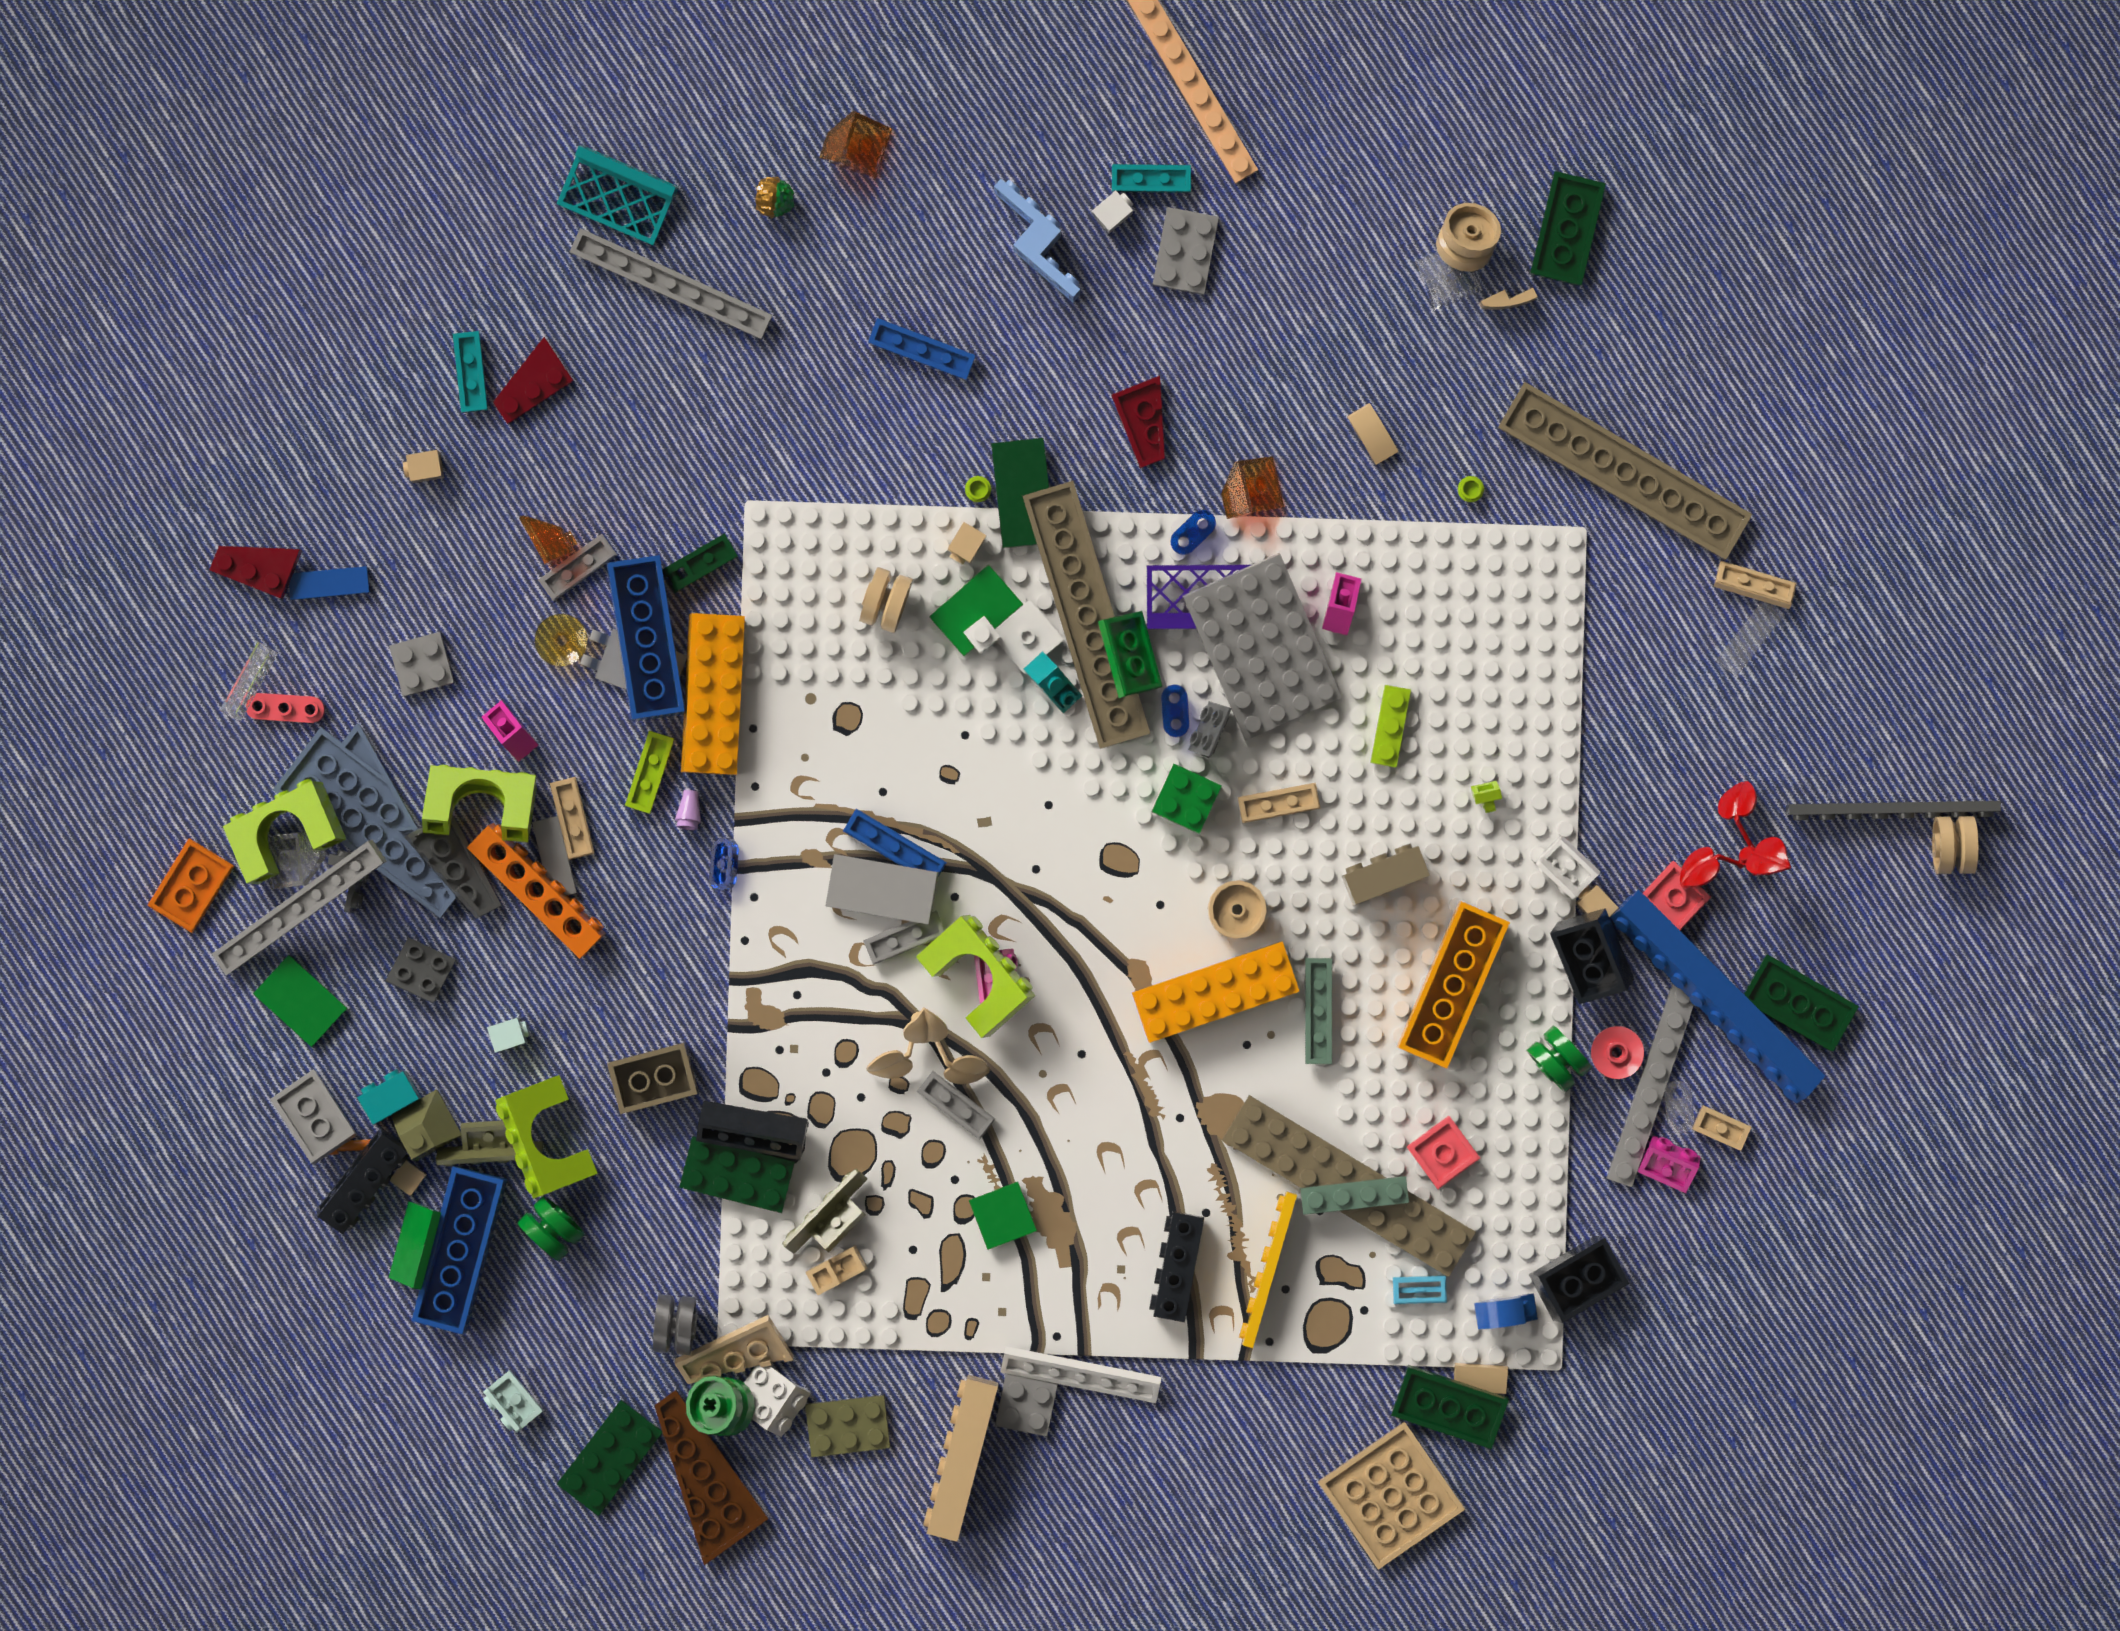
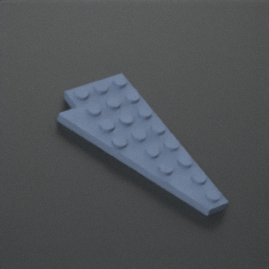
M356 724L344 741L341 742L324 728L320 727L273 788V791L277 794L286 790L290 792L297 788L296 785L306 779L323 782L346 837V840L341 843L350 850L355 851L372 839L387 860L376 870L436 916L442 918L457 896L404 838L419 828L363 728Z

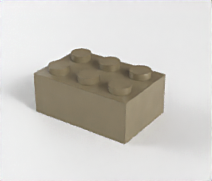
M1411 843L1394 849L1396 854L1387 857V854L1384 853L1371 858V864L1365 867L1362 866V863H1358L1345 868L1347 874L1342 875V879L1352 904L1357 905L1430 876L1419 846L1412 848Z
M686 1042L607 1063L620 1114L699 1094Z

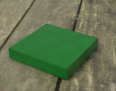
M1018 1181L969 1200L987 1250L1037 1231Z

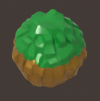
M767 177L759 181L756 194V210L760 211V214L775 218L783 216L794 207V191L789 183L780 180L779 177Z

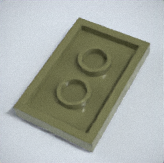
M884 1395L805 1405L811 1457L890 1448Z

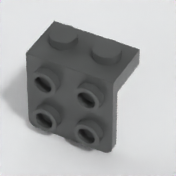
M338 850L337 854H330L328 864L334 866L351 854V852ZM369 875L349 888L344 912L355 913L357 908H361L364 894L360 893L362 883L367 882Z

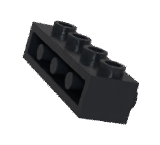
M703 1101L696 1141L800 1160L808 1119Z
M380 1127L316 1209L317 1217L342 1235L347 1229H353L359 1220L358 1215L362 1209L367 1210L374 1202V1194L379 1188L384 1189L392 1177L390 1174L395 1167L400 1168L405 1163L408 1155H406L407 1150L403 1143Z
M1172 1211V1216H1166L1164 1232H1168L1167 1243L1161 1242L1159 1258L1164 1259L1162 1269H1156L1154 1284H1159L1157 1295H1151L1149 1310H1154L1153 1317L1185 1323L1204 1217L1176 1211Z

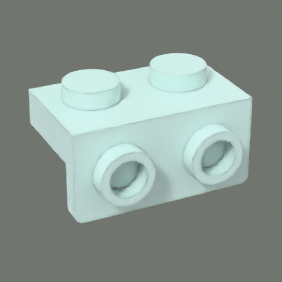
M511 1370L484 1391L486 1395L484 1401L493 1411L497 1408L503 1416L501 1418L502 1423L509 1431L514 1429L516 1432H519L544 1411Z

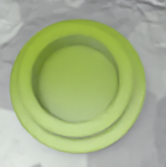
M982 476L970 478L965 485L966 496L973 502L985 501L991 494L989 481Z
M1467 476L1459 482L1458 494L1466 502H1476L1484 493V485L1479 478Z

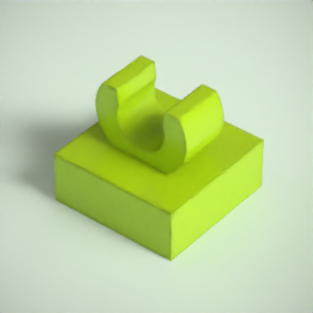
M1497 781L1471 786L1475 803H1482L1485 813L1496 811L1494 800L1502 799Z

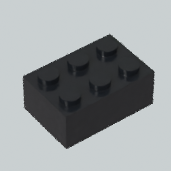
M1606 908L1559 921L1550 932L1579 1004L1625 992L1634 981V976Z
M1600 1236L1590 1238L1529 1274L1552 1320L1564 1323L1629 1284L1606 1238Z

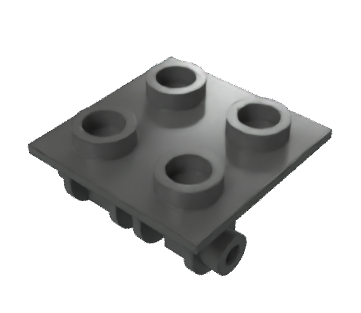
M1209 701L1201 712V721L1197 730L1191 735L1188 750L1199 753L1207 758H1210L1212 754L1214 755L1219 743L1218 740L1221 739L1220 735L1224 732L1223 728H1225L1230 718L1229 714L1232 708Z
M408 937L385 982L434 1003V1001H437L440 990L456 959Z

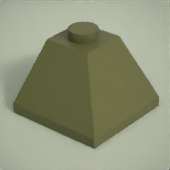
M437 1089L391 1115L398 1136L411 1160L414 1161L421 1160L461 1137V1131Z

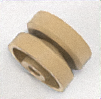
M1463 203L1456 205L1447 213L1436 240L1437 252L1445 263L1457 270L1472 272L1482 269L1489 263L1500 238V222L1495 214L1479 204Z
M877 567L862 602L863 608L859 622L872 626L876 623L881 611L884 612L880 624L881 628L895 633L906 605L913 579L899 575L896 577L892 589H890L891 572Z
M1974 816L1958 817L1955 825L1951 817H1935L1932 829V856L1936 874H1951L1955 864L1960 874L1976 872L1978 864V831Z
M1240 880L1226 882L1219 886L1210 896L1207 907L1208 917L1214 929L1223 936L1234 939L1248 937L1257 932L1264 923L1267 912L1266 902L1260 890L1251 883ZM1239 904L1242 907L1241 914L1237 915L1232 912L1234 905Z

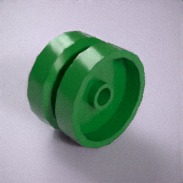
M1553 1025L1543 1034L1544 1040L1552 1048L1550 1051L1542 1043L1536 1041L1526 1051L1536 1062L1535 1065L1566 1093L1575 1085V1079L1567 1070L1568 1068L1577 1075L1584 1076L1593 1067L1573 1043Z
M542 1195L534 1204V1209L542 1220L532 1213H526L518 1221V1225L542 1250L560 1262L569 1253L568 1246L560 1237L576 1245L585 1236V1233L563 1208Z
M709 1376L702 1378L693 1385L686 1400V1413L691 1425L699 1432L708 1435L732 1436L739 1434L750 1424L755 1410L754 1397L750 1388L744 1382L729 1377Z

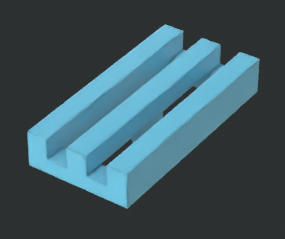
M1445 1275L1392 1277L1393 1304L1447 1303ZM1441 1282V1286L1399 1287V1283ZM1441 1292V1297L1399 1298V1293Z

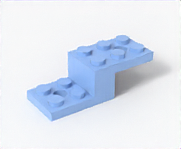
M1000 179L994 186V194L1030 224L1028 229L1014 243L1013 252L1074 303L1080 296L1079 282L1069 273L1063 275L1059 271V264L1050 256L1044 258L1061 237L1060 223L1049 214L1046 217L1041 214L1040 206L1030 197L1025 200L1020 195V189L1012 181L1004 182Z

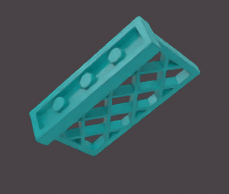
M584 145L578 146L575 154L576 157L557 204L654 245L679 186ZM580 163L589 166L593 174L592 178L583 182L579 181L576 174ZM595 169L603 173L597 175ZM610 175L614 177L618 188L604 193L598 178ZM573 179H575L576 184L571 186ZM595 180L601 195L587 200L581 185ZM619 180H622L627 184L621 186ZM631 185L638 187L642 198L628 203L623 188ZM578 187L583 202L576 205L566 202L565 198L568 191ZM619 190L625 205L611 210L606 195ZM643 190L650 192L652 194L645 196ZM656 195L666 199L662 210L652 213L647 199ZM602 197L608 212L598 216L592 212L589 202ZM643 201L649 215L635 220L630 206ZM585 204L587 210H584V209L580 208L579 206H582V205ZM626 208L632 222L622 226L616 223L613 213ZM660 214L658 221L656 223L654 216ZM609 215L611 221L603 217ZM649 218L651 219L654 226L651 238L640 233L637 223ZM633 225L634 228H635V231H633V230H631V229H628L627 227Z

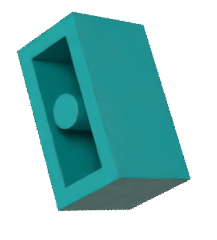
M398 1069L384 1076L385 1082L378 1086L373 1082L361 1089L362 1095L357 1097L372 1125L381 1122L421 1098L407 1071L399 1073Z

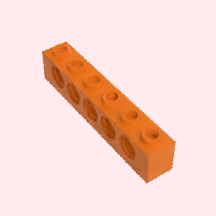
M494 823L488 825L467 847L579 959L584 957L606 934L602 930L604 928L602 923L593 916L590 918L583 911L585 907L577 899H571L568 895H565V887L557 880L552 882L545 875L547 873L546 868L538 861L533 862L527 856L528 851L520 843L517 842L515 844L513 841L502 840L500 824L497 826ZM497 845L505 848L506 856L504 859L496 855L495 848ZM515 864H521L524 867L525 875L523 877L515 874ZM534 882L542 884L544 888L542 896L534 893ZM553 901H558L562 904L563 911L561 914H557L552 910L551 905ZM572 919H576L581 923L582 929L579 933L571 929L570 922Z

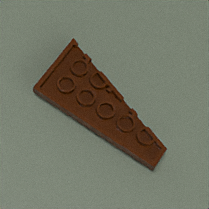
M676 1389L654 1406L700 1549L702 1561L706 1565L767 1521L769 1517L710 1435L699 1432L691 1425L686 1413V1402Z

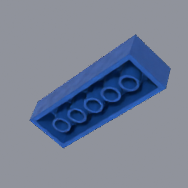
M660 555L607 563V571L631 722L683 715L685 710Z
M460 1166L452 1167L422 1289L419 1290L411 1321L462 1335L467 1333L508 1179Z

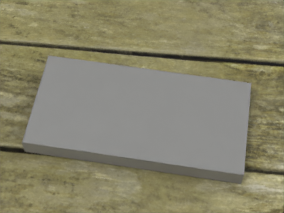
M834 854L825 906L930 924L939 872Z

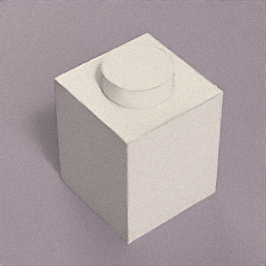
M1114 191L1092 210V215L1105 231L1110 234L1133 214L1131 209L1133 203L1124 193L1119 195L1117 191Z
M985 616L963 632L980 654L1001 639Z

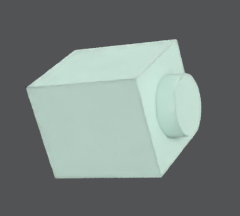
M520 1017L487 1027L495 1053L527 1043L526 1037L530 1036L526 1021L521 1022Z

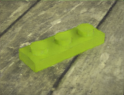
M1384 685L1370 763L1397 768L1411 689Z
M653 731L648 732L625 806L651 814L672 750L674 738Z

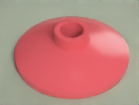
M1613 1026L1604 1029L1596 1036L1591 1047V1058L1596 1069L1604 1076L1612 1079H1623L1634 1074L1641 1066L1644 1058V1047L1635 1032L1626 1027ZM1615 1047L1621 1050V1055L1617 1058L1612 1055V1049Z

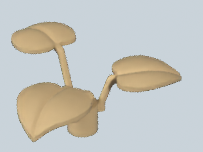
M924 1007L921 1011L911 1016V1021L903 1030L904 1038L909 1041L907 1052L904 1055L898 1050L885 1052L876 1057L866 1068L870 1074L882 1078L895 1079L903 1077L913 1068V1063L909 1058L911 1057L914 1043L935 1042L945 1065L949 1067L943 1073L948 1081L955 1084H969L982 1079L990 1071V1068L983 1059L973 1055L961 1056L955 1059L953 1063L950 1062L940 1043L948 1035V1028L937 1015Z

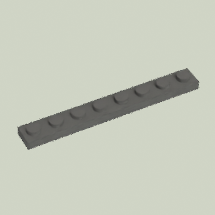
M2001 801L1786 805V815H1793V820H1809V815H1819V820H1835L1836 814H1846V819H1862V814H1872V819H1888V814L1898 813L1899 819L1914 818V813H1925V818L1941 817V813H1951V818L1967 816V812H1977L1978 817H1994V812L2001 811Z

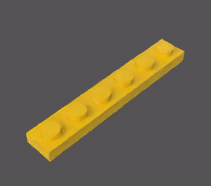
M1286 1191L1285 1196L1280 1195L1276 1205V1211L1280 1213L1277 1222L1272 1221L1268 1236L1272 1237L1270 1247H1264L1261 1262H1265L1263 1272H1257L1253 1286L1258 1288L1255 1298L1250 1297L1246 1312L1250 1313L1248 1324L1242 1323L1239 1338L1243 1339V1346L1253 1348L1297 1197V1194Z

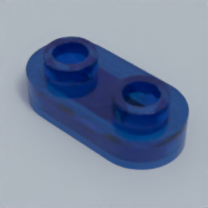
M1199 510L1187 519L1171 536L1170 545L1173 551L1179 555L1192 553L1214 531L1216 527L1214 515L1207 510ZM1200 519H1205L1208 525L1206 528L1201 529L1198 527L1197 522ZM1185 537L1188 539L1189 543L1186 547L1179 545L1178 540Z
M1169 685L1163 690L1161 695L1163 729L1167 735L1178 738L1185 735L1189 729L1188 696L1183 687ZM1172 693L1179 695L1177 703L1170 702L1169 696ZM1175 719L1181 722V727L1177 730L1171 727V722Z
M718 838L711 848L709 882L716 890L728 891L736 883L739 848L736 841L731 838Z

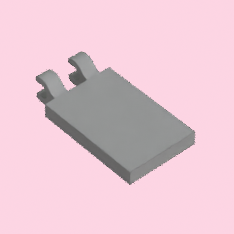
M613 629L611 636L592 630L589 639L606 646L602 660H598L583 654L580 664L596 670L595 679L626 690L617 630ZM675 651L680 679L687 655Z

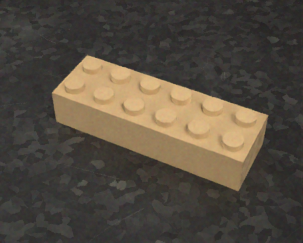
M968 1375L966 1380L961 1379L957 1397L962 1399L960 1406L954 1405L950 1423L955 1424L953 1432L947 1431L943 1449L948 1450L947 1456H941L937 1475H941L940 1483L934 1482L930 1500L935 1501L933 1509L927 1508L923 1526L928 1527L927 1534L958 1542L998 1389V1382Z

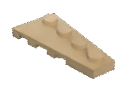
M769 1315L693 1350L691 1355H682L676 1358L675 1365L687 1384H691L704 1377H721V1374L732 1371L740 1373L744 1372L745 1368L758 1365L762 1368L771 1366L772 1362L784 1360V1362L793 1361V1353Z

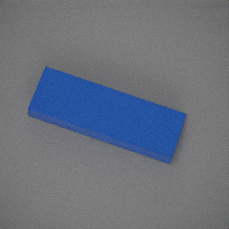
M368 566L293 573L289 583L290 600L370 593Z

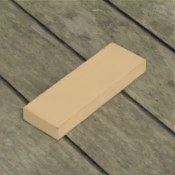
M1721 561L1718 566L1714 587L1790 609L1797 583Z
M576 777L550 783L568 860L595 854Z
M1316 783L1237 797L1242 823L1321 809Z

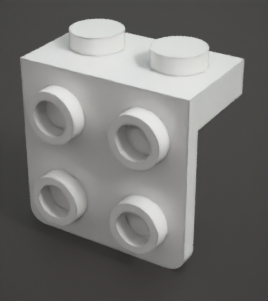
M760 1365L755 1366L744 1382L750 1388L754 1397L755 1410L752 1419L767 1431L780 1437L790 1429L793 1419L806 1405L807 1399L811 1394L804 1387L791 1382L771 1366L762 1368Z

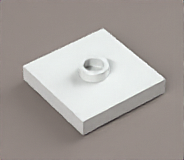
M1031 600L1027 601L995 629L1001 637L997 643L1024 674L1026 672L1023 668L1042 651L1047 655L1064 641L1063 637Z

